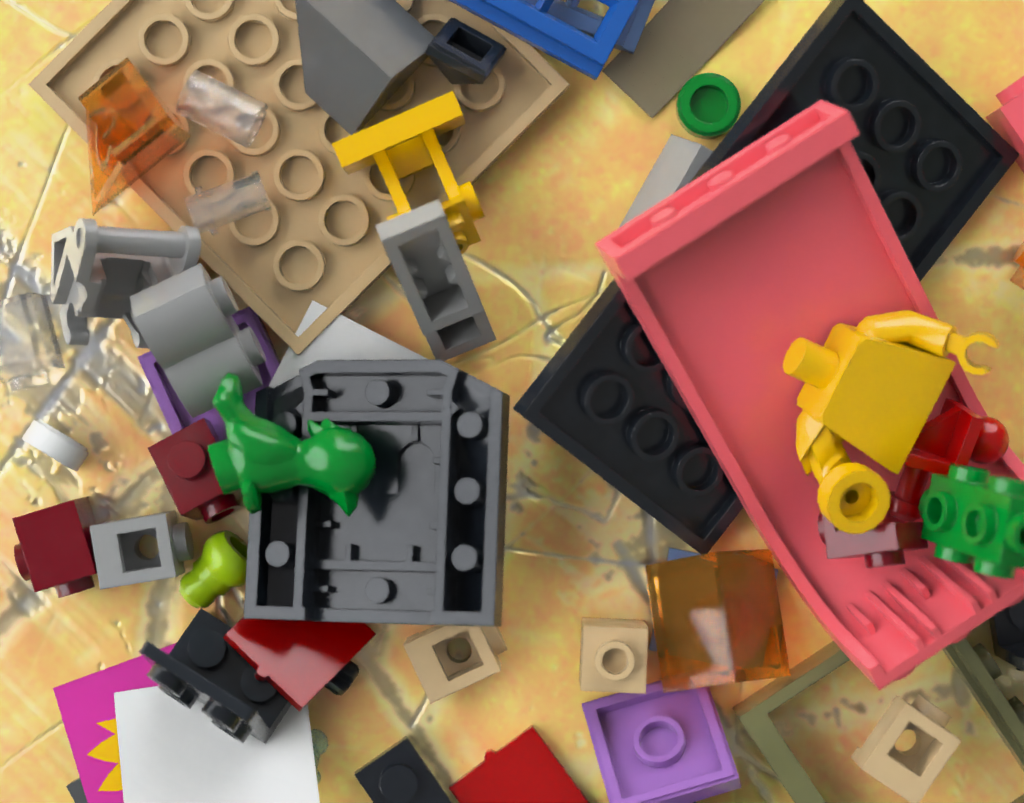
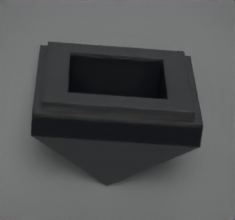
M450 18L430 42L425 53L451 84H483L503 58L507 48L463 22Z

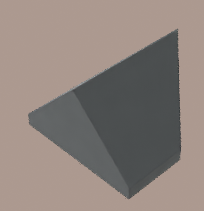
M295 0L305 93L350 135L357 133L428 58L425 52L435 37L395 0Z

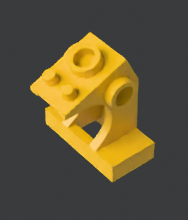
M453 91L332 143L339 162L348 175L377 163L398 211L386 217L387 220L412 210L399 180L435 165L449 197L448 200L440 204L461 255L469 246L481 241L474 221L484 218L485 215L470 181L459 186L457 185L436 137L465 124L463 113Z

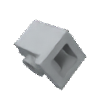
M175 510L105 521L89 526L100 590L177 577L185 573L184 561L192 560L194 557L193 539L189 524L187 522L177 523ZM144 535H151L157 539L159 552L154 558L144 556L139 549V542Z

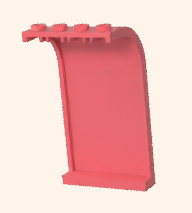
M820 100L599 240L595 245L736 495L776 562L833 641L861 672L881 690L893 681L901 680L910 675L916 666L948 645L962 641L974 628L998 612L1020 603L1024 599V568H1016L1013 579L980 574L972 570L973 564L957 563L934 557L936 543L928 541V548L904 551L906 564L866 568L864 557L827 559L826 545L821 540L818 531V516L821 511L817 499L820 485L813 472L807 477L796 449L797 418L803 410L797 406V397L805 382L789 376L783 371V362L787 350L800 337L823 347L835 325L844 323L857 327L859 322L866 316L910 310L936 320L938 318L850 141L860 135L850 112ZM949 353L947 358L956 362V365L925 423L940 415L946 398L958 401L979 416H988L973 391L957 356ZM844 439L842 444L852 463H860L869 467L887 483L889 491L896 492L905 466L903 465L899 474H895ZM1009 446L1004 456L994 463L978 464L969 460L968 466L991 471L990 475L1024 480V464ZM930 473L924 492L930 488L932 473ZM887 511L884 519L878 525L909 521L898 519ZM921 517V518H919V519H917V520H915V521H912V522H924V521H923V519H922V517Z

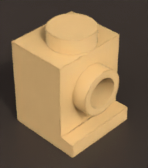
M435 625L407 637L403 644L430 704L500 672L502 664L498 654L507 650L498 627ZM455 638L466 639L472 647L470 656L463 660L453 658L448 652V644L451 640Z
M919 694L912 704L896 696L862 747H857L851 758L864 772L910 803H920L962 740L945 728L952 717ZM907 729L913 730L916 735L914 746L906 751L897 750L895 743L903 731Z

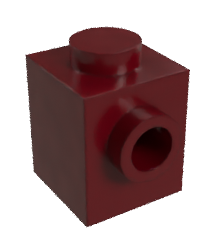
M88 496L12 518L19 544L14 546L15 562L21 577L25 581L31 580L34 592L55 587L57 597L61 598L95 587L92 575L97 574L89 526L96 524Z

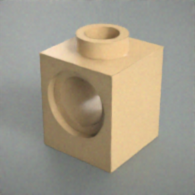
M582 617L579 668L581 691L646 694L649 628L645 620Z

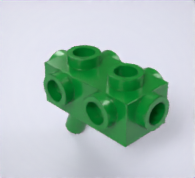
M950 464L948 475L932 473L930 488L923 493L920 499L919 512L924 521L921 538L936 543L934 557L957 563L973 564L972 570L980 574L1013 579L1016 568H1024V480L990 475L991 471L959 464Z

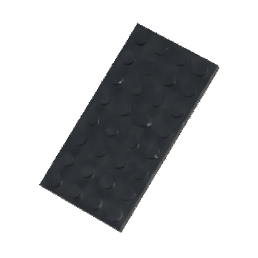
M831 0L689 183L820 100L846 109L850 112L860 135L850 141L919 281H921L1018 158L1019 154L863 0ZM613 279L513 409L705 557L743 509V505L617 282Z

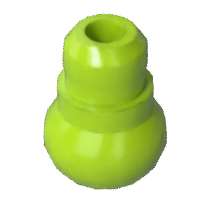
M228 530L219 531L206 540L203 545L202 555L193 563V569L180 579V594L191 606L207 608L219 595L224 596L233 587H242L246 584L248 545L245 541Z

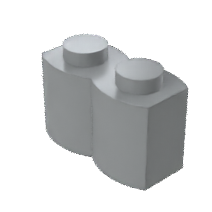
M200 263L130 296L133 320L157 362L164 369L175 393L192 418L215 408L212 400L218 391L221 378L228 372L239 376L243 394L263 385L258 365L266 362L264 351L252 328L249 326L240 331L231 315L239 310L234 296L222 276L212 280Z

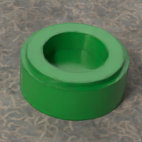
M703 73L692 77L682 87L676 101V114L679 123L689 134L701 139H713L724 135L737 121L741 109L740 95L735 85L726 77L716 73Z

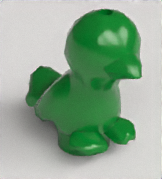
M228 372L221 378L218 391L212 402L226 424L227 439L209 444L208 452L224 495L241 490L246 509L251 514H255L261 509V494L275 493L297 485L307 486L327 495L350 517L358 506L359 494L369 485L375 474L376 458L371 445L365 438L351 429L342 428L325 418L321 425H318L313 420H308V432L311 437L302 441L281 425L255 416L244 404L242 385L237 374Z

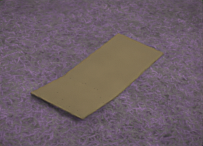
M669 0L644 27L634 54L622 50L602 72L653 118L764 0Z

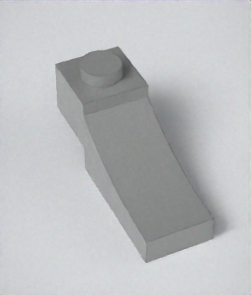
M439 199L375 225L384 249L435 359L446 361L497 340Z

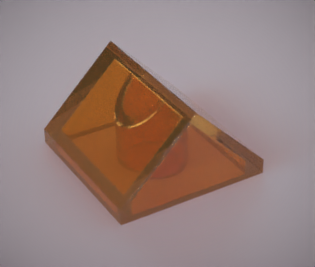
M770 549L715 551L645 566L663 693L791 676Z

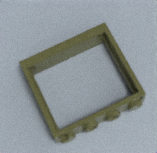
M965 638L960 642L948 645L942 650L1024 771L1023 703L1016 696L1007 701L994 681L1002 675V672L993 657L981 643L972 647ZM834 641L732 707L795 803L826 802L767 714L850 660ZM1024 794L1011 803H1024Z

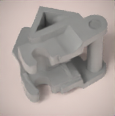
M79 218L75 226H69L53 233L51 238V300L53 304H62L59 314L67 345L87 346L89 343L87 317L124 319L130 328L135 347L148 348L133 320L130 296L197 265L201 251L199 229L195 226H181L178 232L107 227L98 226L95 219Z

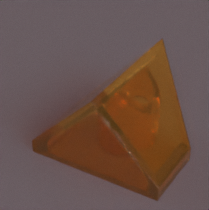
M128 57L78 97L86 109L92 215L94 216L191 137L190 133Z

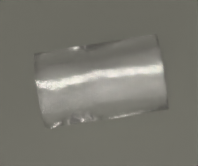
M196 70L188 78L181 91L176 106V113L248 148L263 124L268 105Z

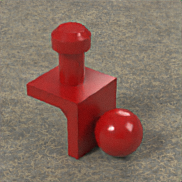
M946 398L940 415L924 424L908 454L896 492L889 491L890 504L888 513L904 521H915L921 518L919 502L930 473L948 475L950 464L968 466L969 460L978 464H991L1001 459L1009 446V435L1005 426L993 417L979 416L958 401Z

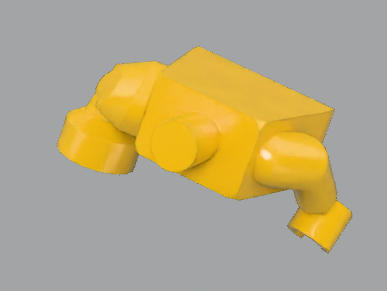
M901 310L866 316L859 322L857 327L838 323L832 328L823 347L802 337L796 339L791 344L784 358L783 371L785 374L805 382L797 397V406L803 410L797 418L796 449L807 477L813 472L820 485L817 502L821 513L837 529L848 534H863L872 530L884 519L890 504V492L887 483L869 467L860 463H852L842 444L844 439L889 471L899 474L956 365V362L947 358L948 354L958 355L960 365L971 374L983 375L989 373L992 368L983 364H976L969 359L967 348L971 343L977 341L999 348V343L993 335L988 332L978 331L964 337L957 334L956 326L914 311Z

